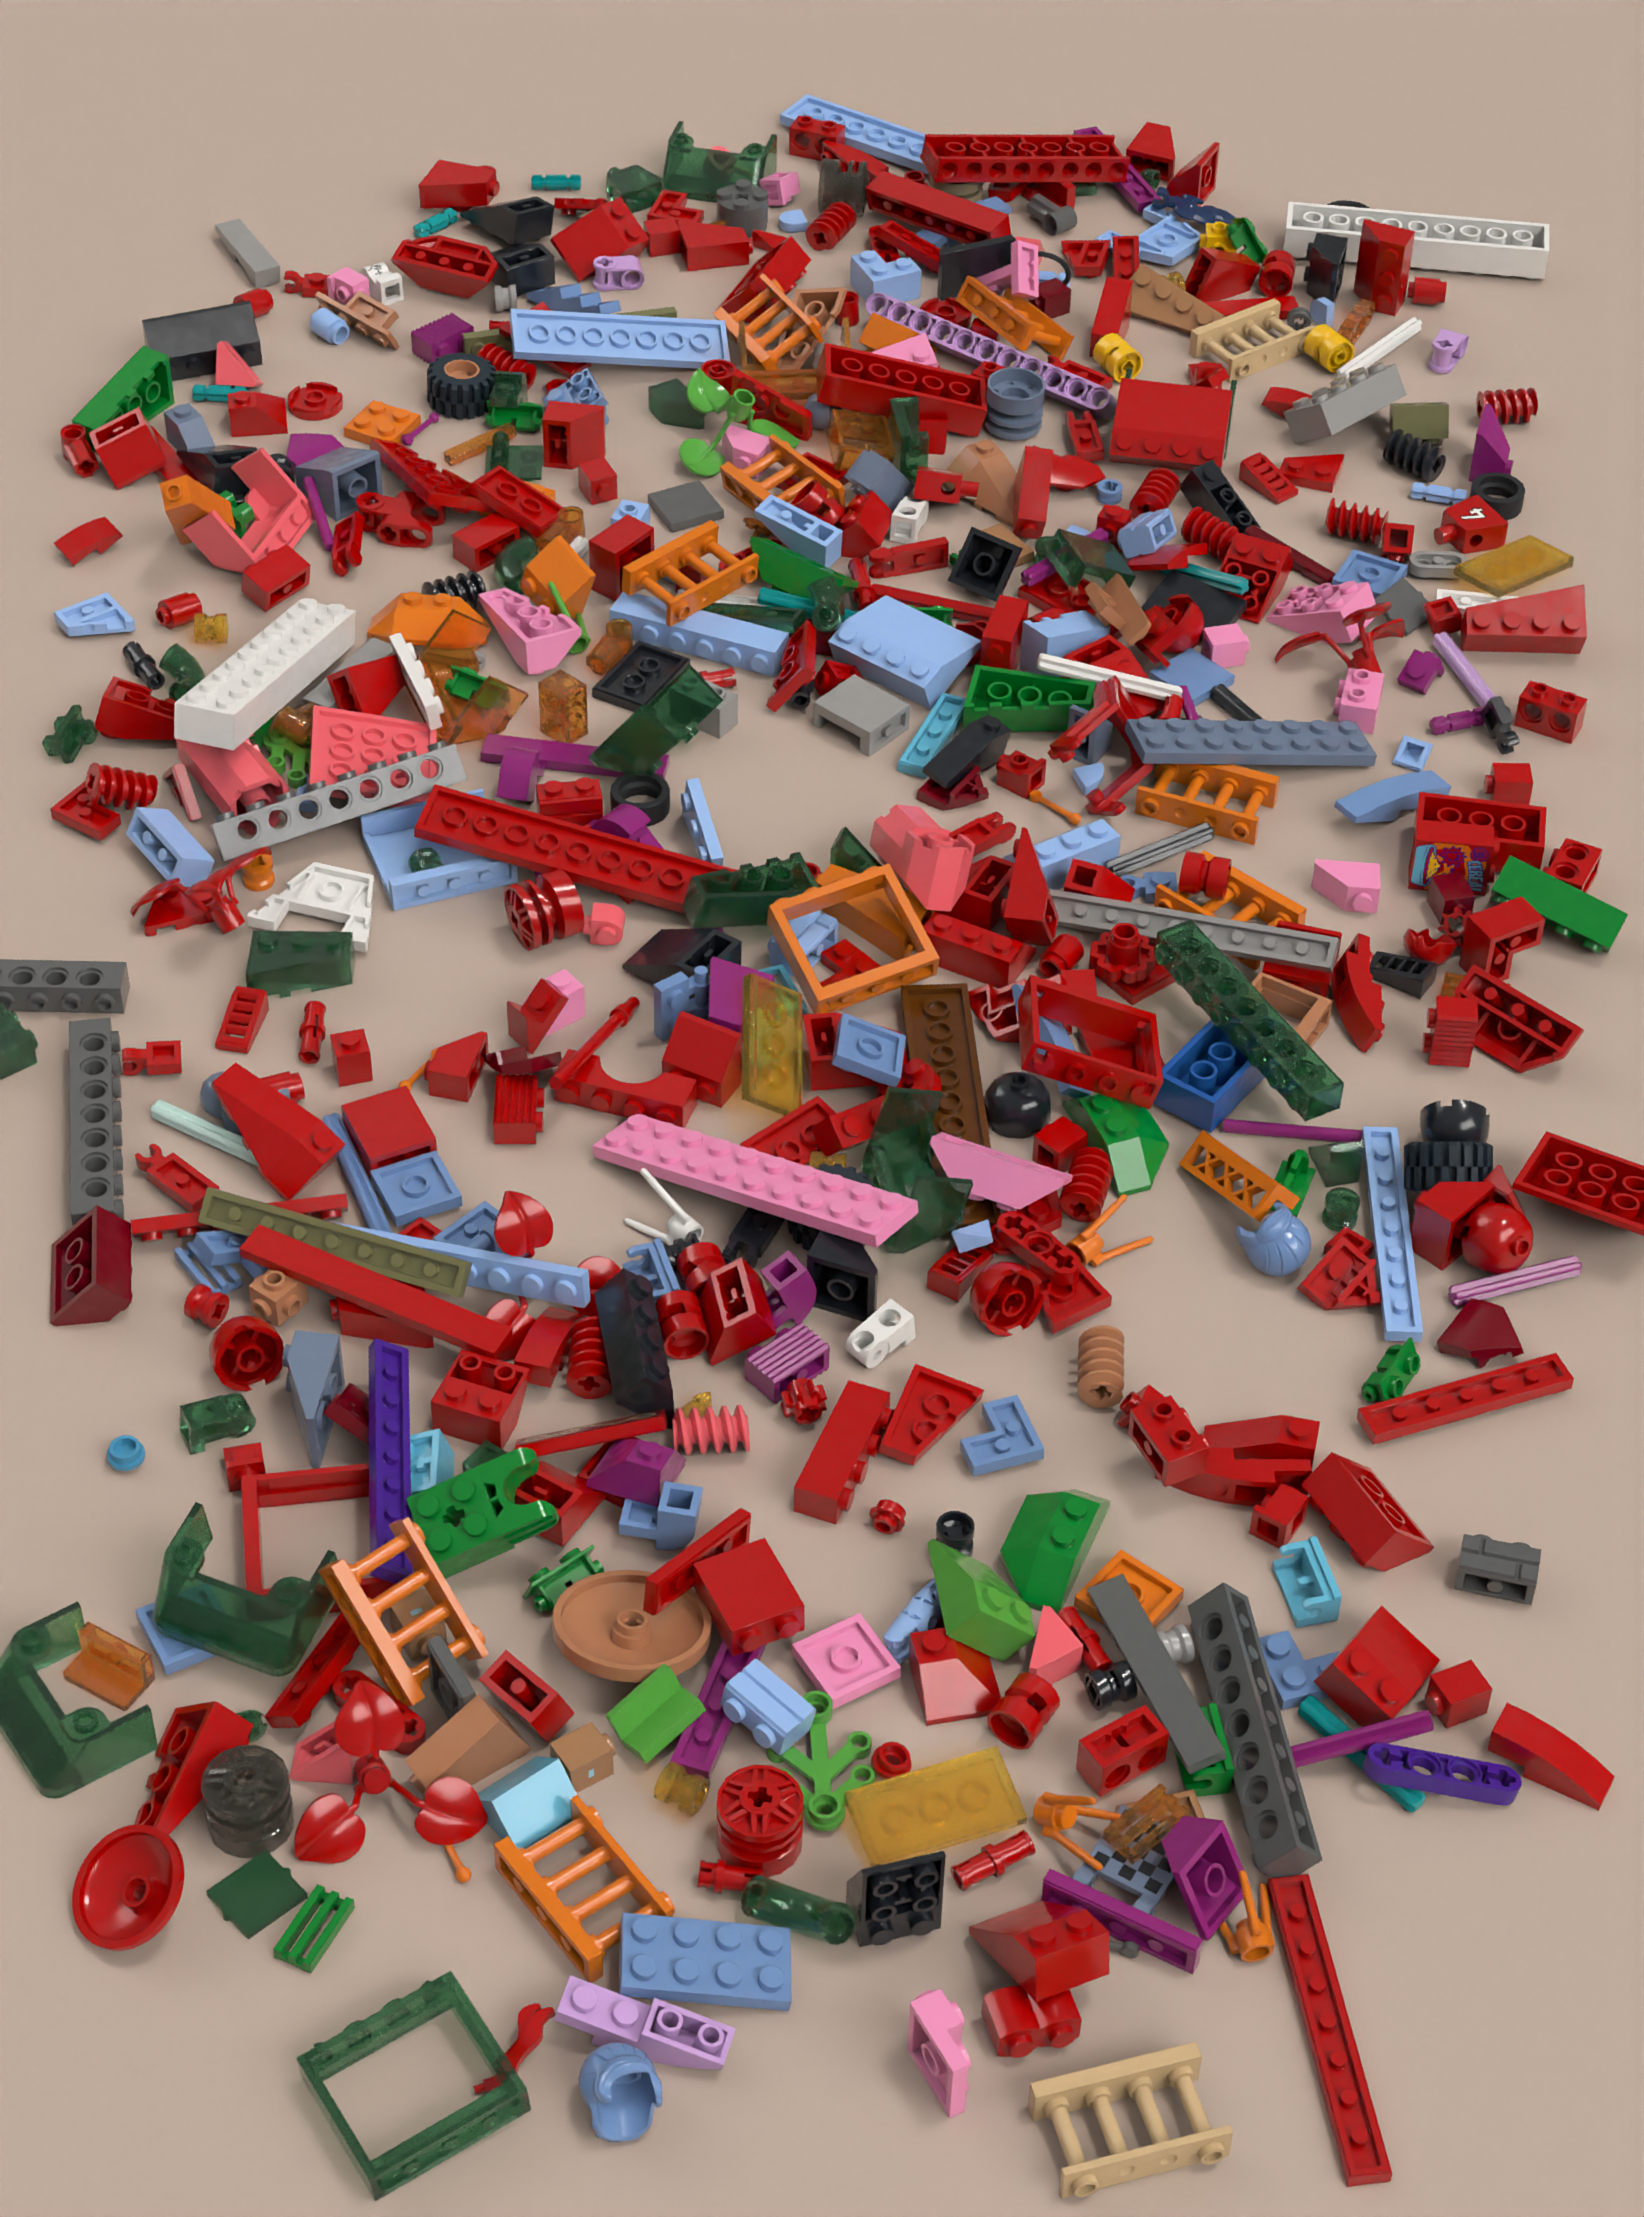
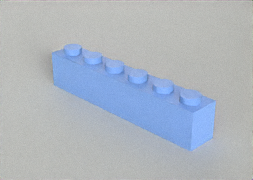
M622 592L609 609L610 634L773 677L782 667L779 664L788 640V632L703 610L669 627L666 625L667 606L659 599L637 593L629 596Z

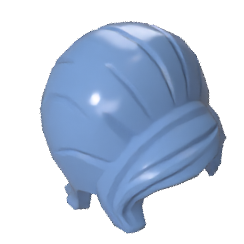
M1276 1200L1273 1204L1276 1210L1263 1220L1258 1229L1254 1232L1246 1231L1241 1226H1238L1236 1228V1235L1250 1262L1258 1270L1271 1276H1284L1293 1273L1305 1263L1311 1249V1237L1302 1221L1292 1215L1288 1207Z
M619 2042L598 2047L585 2059L578 2078L582 2099L592 2113V2128L596 2131L597 2138L617 2143L638 2139L651 2127L655 2105L657 2108L662 2106V2085L652 2061L641 2049H634V2046Z

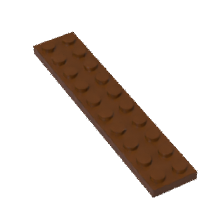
M967 983L901 985L900 997L908 1060L920 1058L924 1063L933 1068L939 1075L942 1083L939 1097L934 1094L929 1102L933 1107L925 1116L916 1121L930 1234H952L954 1230L985 1220H989L990 1227H992L994 1224H997V1220L1001 1215L1000 1208L996 1207L997 1202L986 1198L983 1201L969 1199L963 1196L964 1191L953 1188L930 1145L932 1136L944 1132L954 1137L991 1148Z

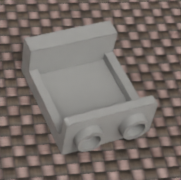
M855 674L839 683L835 688L814 702V725L820 728L828 721H831L860 737V752L868 757L909 729L910 704Z

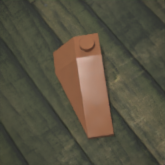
M846 287L796 289L792 302L808 318L811 315L815 317L822 327L819 332L823 337L840 313L847 289ZM796 322L781 334L778 345L801 328L802 325ZM811 334L778 359L779 363L776 366L782 375H795L818 344V341Z
M991 439L981 440L978 443L965 446L946 470L963 473L962 480L979 482L977 499L968 500L974 502V508L980 511L983 509L996 514V520L1013 528L1016 471L1004 452ZM944 482L942 484L949 492L955 488L951 482Z

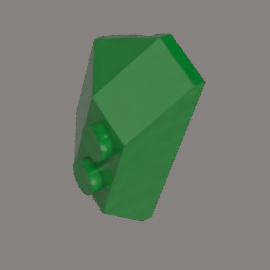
M751 536L749 542L752 551L759 555L758 569L763 581L772 584L771 589L826 603L857 588L859 584L858 581L767 538Z
M1099 1093L1063 1101V1107L1071 1121L1088 1133L1087 1147H1097L1107 1153L1110 1164L1114 1169L1110 1185L1117 1197L1119 1198L1122 1194L1128 1196L1150 1190L1169 1149V1142L1149 1110Z
M1076 1489L1026 1496L1003 1543L1000 1556L1011 1581L1018 1591V1596L1030 1608L1042 1611L1044 1605L1052 1607L1056 1613L1063 1609L1110 1507V1500Z

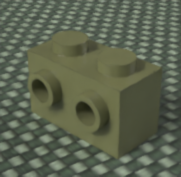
M1446 402L1391 403L1389 437H1391L1396 429H1402L1404 435L1410 433L1413 435V439L1419 437L1424 439V442H1430V444L1441 443V439L1449 438V404Z

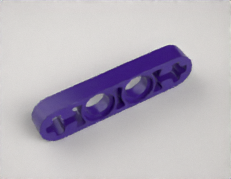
M1387 1743L1372 1744L1367 1751L1362 1765L1367 1777L1381 1784L1495 1805L1507 1806L1512 1804L1522 1785L1520 1775L1505 1765ZM1413 1766L1423 1767L1431 1775L1422 1774L1416 1771ZM1453 1773L1464 1775L1471 1782L1461 1781Z

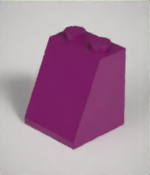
M712 957L710 960L709 1021L741 1033L742 1042L746 1038L749 1016L755 1009H759L761 1020L769 1021L774 1026V975ZM742 1062V1072H743V1070L745 1069V1065H744V1063Z

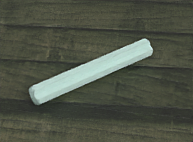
M157 1100L155 1105H152V1118L255 1166H259L251 1150H247L241 1141L243 1139L242 1136L164 1100Z

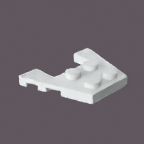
M313 862L287 883V889L281 894H272L265 900L266 905L259 911L253 909L247 915L248 926L275 932L288 911L329 919L337 923H346L338 935L339 947L366 953L369 946L374 900V875Z

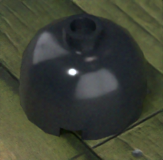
M1025 1072L1002 1074L994 1079L985 1092L984 1103L987 1121L992 1125V1131L998 1135L1024 1139L1030 1137L1031 1132L1039 1128L1041 1130L1050 1122V1094L1043 1082L1034 1075Z
M1452 1099V1106L1442 1107L1441 1101L1430 1103L1420 1111L1423 1142H1486L1490 1130V1115H1486V1108L1483 1105L1473 1101Z

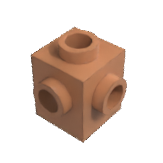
M268 1269L262 1275L257 1276L249 1285L251 1309L254 1314L278 1327L290 1317H294L309 1302L307 1284L285 1276L281 1271Z

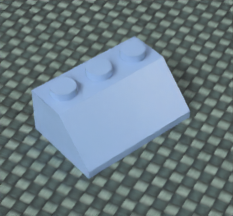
M1100 819L1034 844L1049 889L1059 890L1064 888L1063 886L1073 858L1105 867L1107 861L1119 857L1121 836L1104 819ZM1013 853L1004 856V860L1015 863L1016 858L1013 857Z

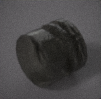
M823 158L818 190L819 213H822L833 202H843L851 208L855 204L856 216H864L868 203L865 188L871 182L868 162L861 161L858 173H856L855 161L851 160L847 172H843L841 159Z
M246 1745L223 1751L209 1762L202 1775L201 1792L206 1809L208 1832L213 1843L224 1853L239 1858H257L274 1852L285 1843L294 1828L295 1813L289 1772L283 1759L270 1749L257 1745Z

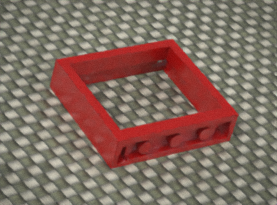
M1030 974L1018 999L1021 1069L1150 1109L1163 1084L1156 1014ZM1037 989L1043 990L1040 996H1037ZM1039 1015L1134 1045L1137 1070L1041 1041ZM1139 1021L1146 1023L1142 1029L1136 1027ZM1037 1048L1046 1050L1045 1055L1037 1053Z
M369 1463L241 1476L246 1598L250 1621L342 1612L325 1582L264 1589L260 1508L369 1497ZM371 1577L362 1578L359 1585L367 1598L374 1599L394 1586L395 1583Z

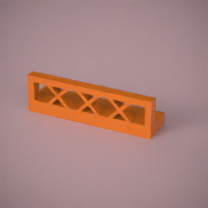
M1202 1130L1179 1162V1165L1259 1222L1262 1221L1276 1200L1291 1210L1294 1209L1300 1200L1291 1191L1204 1130ZM1206 1149V1161L1193 1166L1203 1150ZM1225 1165L1224 1175L1214 1179L1215 1168ZM1244 1178L1243 1189L1233 1192L1234 1181ZM1265 1191V1195L1253 1209V1195Z

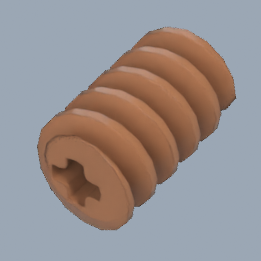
M1099 1325L1089 1328L1082 1333L1078 1341L1077 1393L1085 1404L1094 1408L1113 1407L1124 1398L1122 1390L1124 1389L1123 1356L1125 1348L1123 1345L1125 1337L1122 1331L1116 1327Z

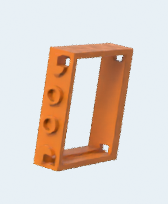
M889 863L880 867H869L862 873L851 877H840L833 883L820 888L811 887L802 894L791 898L783 897L769 905L767 924L814 1014L835 1012L899 989L901 985H910L937 974L940 957ZM883 888L912 941L917 954L822 987L788 921Z

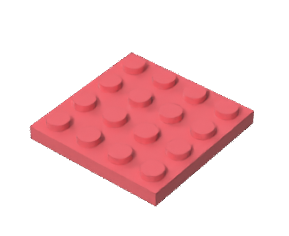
M314 705L311 718L308 785L325 780L326 786L338 782V775L355 770L358 776L369 772L368 765L385 760L388 766L399 762L398 755L413 750L416 751L417 756L429 752L427 746L436 743L437 729L431 731L428 724L423 722ZM425 760L420 766V771L424 777L432 778L436 774V766L432 761ZM395 770L391 773L390 782L394 787L402 788L406 784V776L402 771ZM364 780L360 785V792L365 798H372L376 794V786L372 781ZM334 790L330 794V797L346 800L345 794L339 790ZM431 792L391 805V807H401L427 801Z

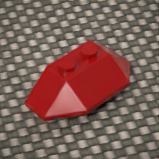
M441 235L422 237L413 241L410 239L402 240L391 258L392 263L420 287L466 299L488 286L498 269L497 261L486 246Z
M1474 964L1454 990L1456 998L1460 996L1463 999L1465 997L1477 999L1478 1023L1473 1046L1518 1073L1564 1059L1584 1032L1581 1027Z

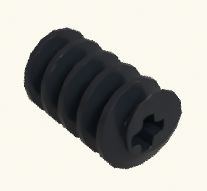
M1396 429L1383 450V458L1386 462L1395 465L1399 469H1404L1408 473H1414L1416 477L1423 478L1427 482L1436 480L1446 463L1445 455L1440 456L1441 449L1438 446H1434L1431 449L1430 442L1422 444L1421 438L1416 437L1413 439V435L1410 433L1404 435L1402 429Z
M473 570L468 571L466 576L463 573H459L455 579L452 576H447L444 582L442 579H436L433 585L431 582H424L421 588V594L425 595L445 593L450 596L461 597L465 602H469L473 609L477 607L478 594L487 592L484 580Z

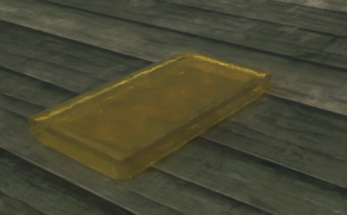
M1528 535L1456 565L1454 575L1500 598L1572 567L1574 557L1532 535Z
M749 973L743 977L742 1100L785 1116L802 1106V994Z
M997 1746L846 1791L844 1794L845 1803L871 1867L926 1855L1025 1824L1027 1820L1023 1805Z

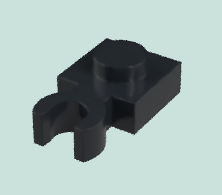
M1501 696L1490 698L1480 712V715L1491 738H1497V745L1501 754L1514 752L1513 746L1518 745L1520 741L1516 732L1510 727L1513 722L1509 707L1505 706Z

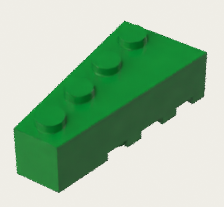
M143 345L72 419V424H78L85 428L86 439L93 452H96L89 432L137 407L140 408L147 421H150L175 403L169 356Z
M976 665L963 706V729L969 723L989 714L999 719L1003 725L1012 730L1011 732L1068 730L1069 709L1072 705L1088 711L1094 707L1093 691L1096 690V682Z

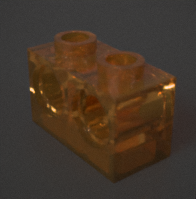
M561 669L538 682L540 731L557 742L574 743L587 735L586 684Z

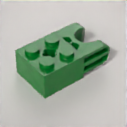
M529 1448L515 1449L406 1498L414 1522L424 1533V1544L445 1579L514 1549L515 1544L542 1533L557 1524L559 1520L558 1512L548 1502L539 1500L524 1505L515 1504L514 1497L519 1485L538 1471L539 1461L534 1450Z

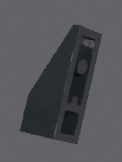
M987 714L969 723L924 766L922 772L946 789L963 780L975 766H980V769L983 770L997 763L999 757L1004 754L1012 730L1003 725L999 719Z

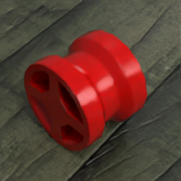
M198 1284L189 1292L185 1300L184 1314L193 1320L201 1319L202 1324L209 1328H215L220 1325L228 1312L229 1297L221 1292L212 1293L210 1287Z

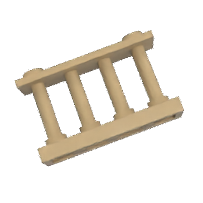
M1273 298L1191 330L1189 354L1194 358H1198L1208 353H1213L1228 364L1227 373L1229 378L1227 382L1232 383L1305 354L1303 348L1304 341L1308 333L1315 326L1311 325L1298 331L1294 330L1279 319L1281 303ZM1274 328L1284 336L1275 339L1265 331ZM1253 336L1263 344L1254 347L1244 339ZM1232 344L1241 350L1242 353L1233 355L1224 347Z
M1197 2042L1030 2083L1028 2108L1033 2121L1044 2118L1052 2120L1069 2165L1061 2168L1059 2184L1061 2198L1073 2195L1086 2197L1095 2193L1100 2188L1197 2163L1213 2164L1229 2155L1233 2137L1231 2125L1215 2129L1211 2128L1193 2084V2081L1199 2079L1202 2054ZM1167 2087L1176 2088L1194 2134L1170 2140L1151 2092ZM1131 2097L1137 2102L1152 2145L1128 2151L1110 2102ZM1084 2108L1094 2109L1111 2155L1086 2161L1068 2113Z

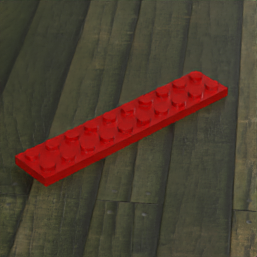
M436 784L432 788L414 829V837L540 873H547L560 868L567 873L572 882L691 916L708 917L723 925L726 923L743 873L739 870Z

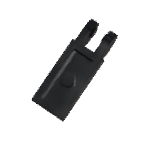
M748 1207L730 1234L729 1242L722 1252L726 1265L735 1261L739 1250L746 1253L743 1259L754 1270L758 1257L761 1258L784 1223L785 1218Z

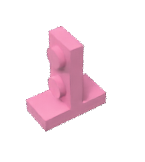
M1019 240L1012 242L1011 264L976 279L997 295H1001L1007 287H1011L1012 295L1029 300L1038 298V246Z

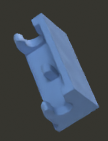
M661 1238L653 1239L654 1242L636 1245L626 1250L629 1258L638 1255L643 1257L639 1260H632L623 1264V1268L636 1275H642L651 1282L655 1303L661 1296L671 1291L680 1290Z

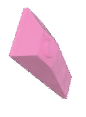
M508 588L478 594V600L515 662L528 675H539L546 670L556 668L581 635V628L569 616L562 613L555 616L550 613V608L545 605L533 606L529 604V598Z

